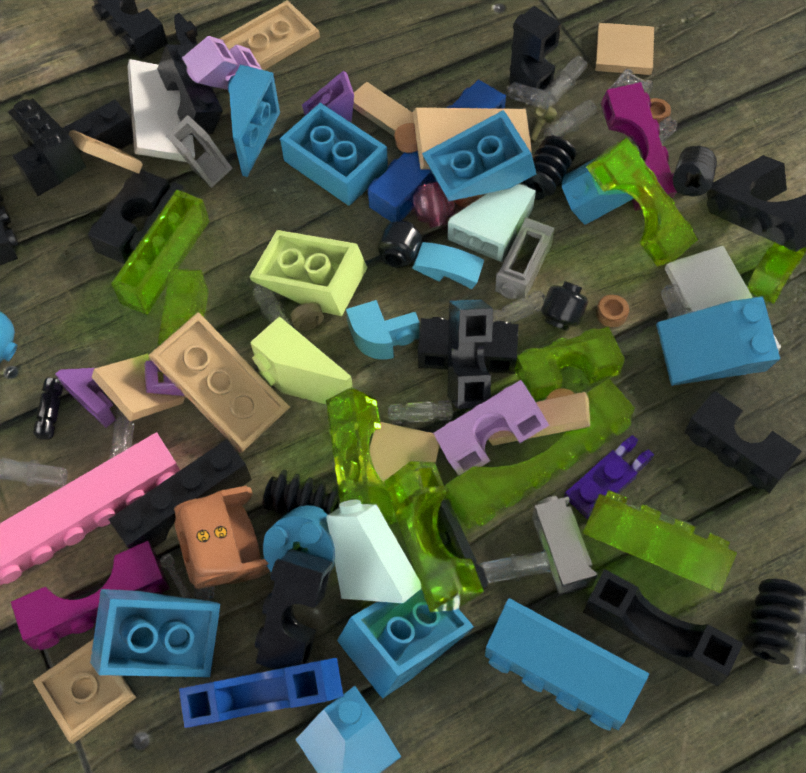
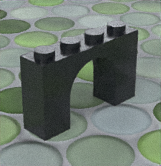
M762 155L713 182L711 188L707 191V207L711 214L794 252L806 247V194L787 201H768L787 190L785 164L783 162Z

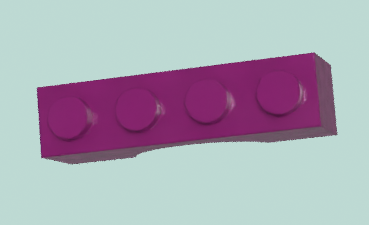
M641 82L608 89L600 103L608 129L629 136L636 143L641 154V166L631 175V179L639 194L638 197L632 199L635 211L669 203L677 193L673 186L674 173H671L668 165L669 154L667 148L662 146L659 137L660 128L658 121L653 119L650 110L651 101L649 94L644 92Z
M146 541L114 556L111 575L101 589L162 594V592L170 589L155 550ZM43 587L11 601L23 642L34 650H44L59 643L60 638L71 633L80 634L93 628L97 619L101 589L86 598L68 600L54 595L47 587Z

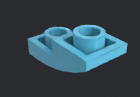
M422 242L412 269L438 282L446 276L473 289L478 282L484 259L453 247Z

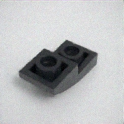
M180 13L175 14L174 24L179 44L197 46L196 37L198 32L191 21L187 22Z

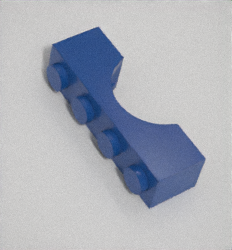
M337 658L179 689L184 728L261 712L316 704L344 697Z

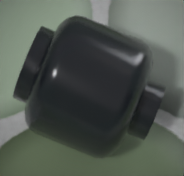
M391 222L384 229L378 243V252L382 260L391 267L401 268L410 265L416 259L422 244V236L411 222Z
M564 281L562 286H551L541 308L542 314L546 317L545 322L569 331L570 327L578 326L588 305V298L581 294L582 287Z

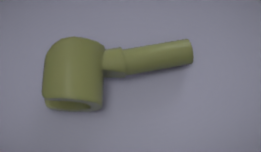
M543 105L535 107L534 116L537 120L530 135V142L535 143L544 123L548 124L555 120L557 112L553 107L548 106L546 108Z

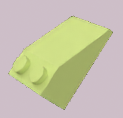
M277 230L252 271L250 279L299 304L316 303L320 305L323 313L342 316L366 272L367 266L356 243Z
M280 316L250 342L254 353L252 359L258 366V374L270 387L274 386L284 394L349 411L355 407L351 376Z

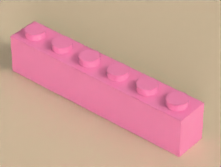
M158 433L152 434L0 523V585L17 580L22 575V572L34 565L47 562L53 557L54 553L67 545L71 546L79 543L87 533L97 527L109 525V518L179 472V467Z

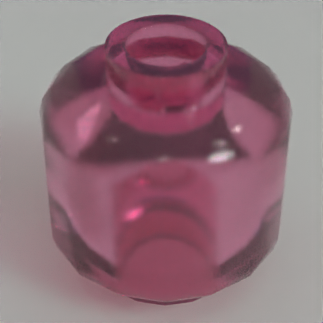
M438 182L418 186V191L413 194L412 199L417 220L422 223L429 222L430 228L446 225V218L451 217L455 213L454 201H448Z

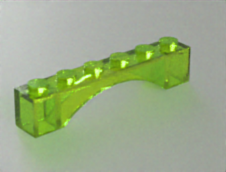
M610 378L586 393L589 398L590 427L566 431L562 438L548 450L527 461L510 466L491 468L473 466L445 485V499L450 501L453 510L468 530L476 524L478 526L487 524L495 517L497 510L505 505L507 508L514 506L523 498L524 492L532 487L535 489L541 488L551 479L553 473L559 469L562 471L568 470L578 461L580 455L586 451L589 453L595 452L605 443L607 437L613 433L616 436L620 435L631 426V418L635 407Z

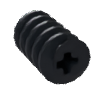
M547 136L542 140L532 157L537 174L519 184H524L528 188L535 190L534 200H541L545 196L553 195L556 187L559 186L562 180L561 178L565 176L567 169L570 168L572 161H574L577 155L576 149L567 140L558 136Z
M698 145L686 147L681 152L673 176V186L677 193L695 197L705 194L711 188L717 167V158L712 150Z
M284 469L278 477L272 476L264 490L263 509L269 510L274 506L275 512L279 514L284 513L286 510L289 513L291 510L301 506H316L323 509V512L329 515L338 509L340 503L339 486L335 485L330 493H326V482L322 481L317 489H313V478L310 477L304 485H300V474L297 473L291 481H287L288 471Z
M766 579L759 584L760 594L755 597V605L757 607H754L751 611V618L753 620L747 625L749 634L745 635L743 644L750 652L763 660L775 664L788 665L790 663L789 657L780 652L781 650L792 651L794 648L793 643L784 639V637L797 636V630L788 625V623L799 624L801 622V617L792 610L802 611L804 609V603L795 597L806 596V591L799 585L787 580Z

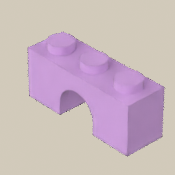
M207 36L182 57L188 67L186 71L194 82L228 90L229 79L232 75H235L240 64L261 69L249 48L236 44L228 50L223 40Z
M520 380L506 387L503 391L482 404L475 406L472 410L454 421L447 423L444 427L434 432V435L448 462L459 477L463 478L490 462L485 452V444L494 433L504 430L510 431L521 443L548 427L549 424L526 386Z

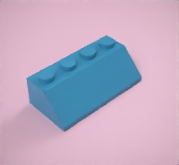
M510 598L506 602L493 630L484 655L489 659L488 663L495 669L503 673H508L509 670L523 677L521 681L529 688L537 692H542L543 689L557 696L555 699L557 703L572 711H576L578 708L591 715L590 720L594 724L606 730H611L612 727L619 730L624 724L649 676L648 672Z

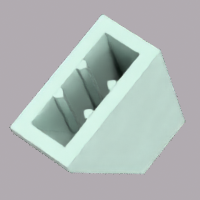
M517 184L510 189L485 194L449 219L448 240L503 262L523 225L525 217L528 218L533 210L535 190L528 188L524 184Z
M348 500L340 503L339 509L326 516L329 534L335 547L334 561L341 599L404 603L421 589L419 578L376 504H361L360 500Z

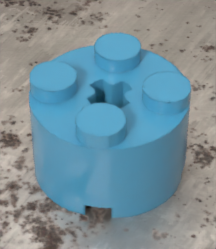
M316 506L297 507L283 516L266 532L263 543V556L269 563L267 567L270 572H272L275 561L278 558L281 559L291 549L332 561V568L335 566V547L329 534L326 518L328 514L324 513L323 509Z

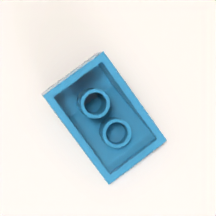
M240 64L235 75H232L229 79L228 91L230 94L233 140L242 176L248 177L280 114L273 72Z
M504 110L422 153L448 201L510 189L537 174L530 150Z
M763 296L729 301L660 321L656 324L671 386L765 372L780 360Z
M429 573L419 577L421 589L404 603L378 601L351 616L337 639V642L382 699L409 682L474 628Z
M101 589L90 663L98 675L210 677L221 604L142 591Z

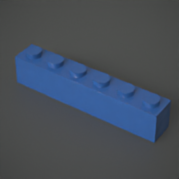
M478 79L470 88L467 87L462 92L460 98L453 105H449L446 108L505 109L506 95ZM418 151L412 153L405 152L398 160H393L388 169L379 178H375L368 187L369 208L391 222L402 221L438 184L430 169L420 170Z

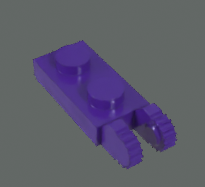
M633 435L620 444L616 451L612 450L565 492L564 497H569V502L588 521L636 479L638 472L653 458L654 454L647 449L638 456L631 466L622 459L636 447L638 439Z

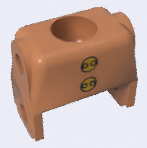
M242 486L222 490L203 498L183 502L174 508L176 533L189 581L195 588L202 589L216 585L236 584L260 578V576L270 572L267 567L269 563L265 559H260L258 542L252 523L242 506L249 501L253 494L250 487Z

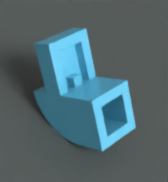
M377 300L346 309L348 327L355 345L362 353L371 358H394L393 346L408 345L415 339H419L420 327L416 312L384 321Z

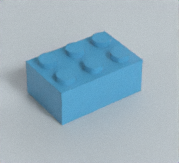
M322 103L314 107L280 138L284 161L348 206L368 189L370 183L375 178H379L388 169L387 146Z

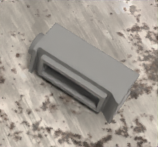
M187 115L166 135L193 171L209 187L212 188L232 169L207 132L190 116ZM191 132L205 150L197 160L192 157L189 149L181 143Z
M525 217L523 225L500 271L497 273L495 292L508 299L525 301L552 246L554 227ZM529 236L540 239L524 273L521 274L511 270Z
M552 496L539 501L538 505H535L532 520L558 594L563 595L593 586L598 575L591 569L592 562L571 506L567 507L570 500L569 497L558 499V497Z

